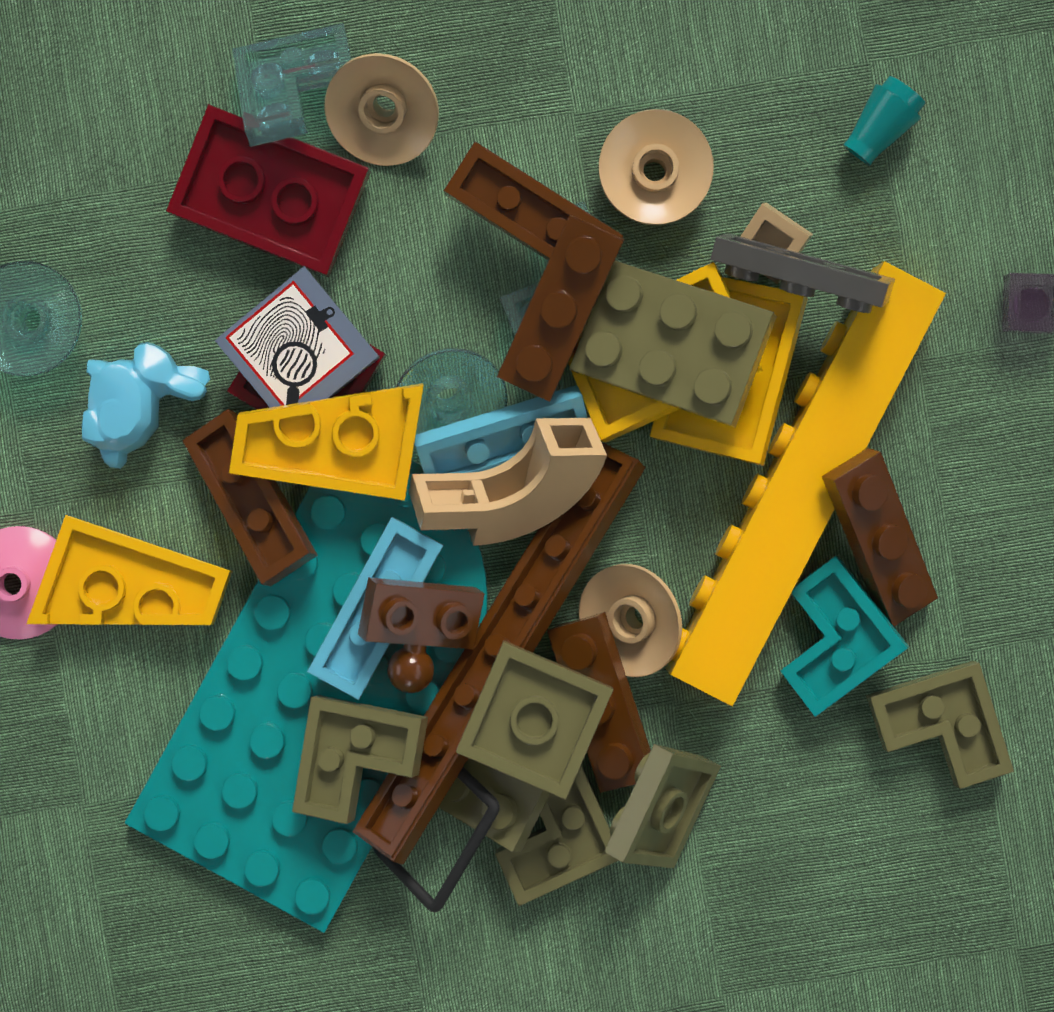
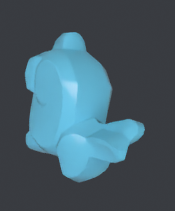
M149 342L140 343L134 349L133 361L125 359L113 362L96 359L88 360L86 372L91 377L88 394V410L83 412L82 439L100 450L104 463L110 468L121 469L127 462L128 453L144 446L158 429L159 399L165 395H173L189 401L200 400L207 392L205 385L210 380L209 371L195 366H177L168 352L160 346Z

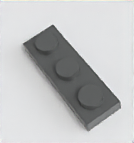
M730 233L716 237L710 258L712 261L726 264L724 273L729 276L748 281H758L759 274L781 279L779 288L786 292L814 297L815 290L817 289L838 295L837 305L863 313H871L873 305L882 308L888 303L895 279Z

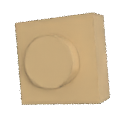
M768 203L761 204L741 235L744 238L799 253L802 252L813 236L811 232ZM766 276L776 284L781 282V279Z

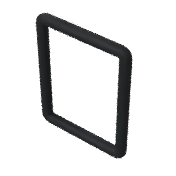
M464 767L457 777L488 809L435 899L401 864L393 862L373 847L378 858L431 912H438L443 908L500 810L498 800Z

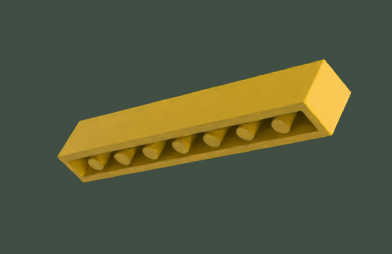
M885 261L874 267L871 272L895 279L889 302L882 308L873 305L871 313L851 310L844 324L836 321L829 330L820 349L827 357L818 375L809 372L802 382L794 399V402L801 407L792 425L783 423L775 434L768 449V453L775 456L765 477L757 473L748 486L742 499V504L749 508L739 527L731 524L724 533L715 553L722 560L713 578L704 575L698 583L689 603V606L696 610L687 628H682L679 648L665 668L670 675L732 707L835 509L822 476L867 448L946 295L945 292Z

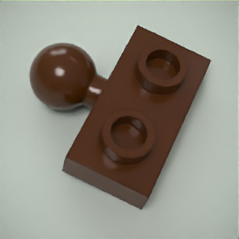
M368 577L358 635L367 642L404 644L403 648L396 651L389 660L387 667L388 677L392 685L399 691L417 693L430 684L434 675V664L426 652L427 646L474 649L485 593L476 587Z

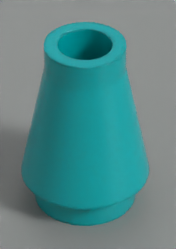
M889 76L882 86L875 84L850 137L843 144L844 148L857 159L870 166L878 155L921 120L918 113L926 104L925 101L908 85L893 76Z

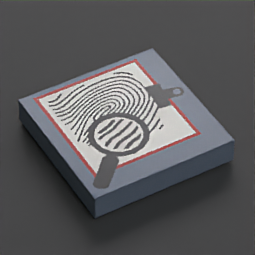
M305 266L214 340L270 408L332 398L380 358Z

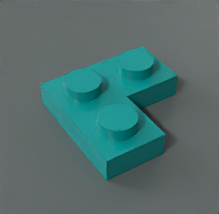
M835 556L794 587L792 591L793 596L825 637L780 670V672L816 717L908 649L909 646L839 556Z

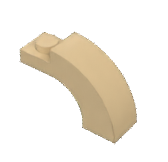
M536 418L532 434L527 443L515 456L503 464L488 470L472 473L412 474L409 494L420 530L468 529L473 546L504 542L531 533L568 511L584 496L597 479L607 454L591 418Z

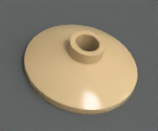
M373 53L353 58L335 73L325 95V116L333 136L347 152L370 164L393 166L409 162L428 147L437 130L439 107L431 84L415 66L393 55ZM382 95L390 98L395 103V108L392 110L383 109L379 106L377 97Z
M651 109L632 114L613 128L602 146L598 171L604 194L612 206L622 215L646 225H666L683 219L701 204L712 182L714 163L712 151L706 137L692 121L672 111ZM650 162L659 163L664 168V177L659 181L649 180L644 174L645 165Z
M633 564L613 565L594 575L582 593L579 604V619L602 612L606 613L626 676H648L664 668L676 654L682 636L680 610L668 586L650 570ZM635 608L641 614L643 624L637 620L635 616Z

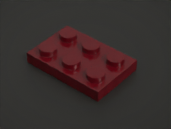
M208 104L166 212L300 267L305 266L308 270L329 278L371 171L368 167Z

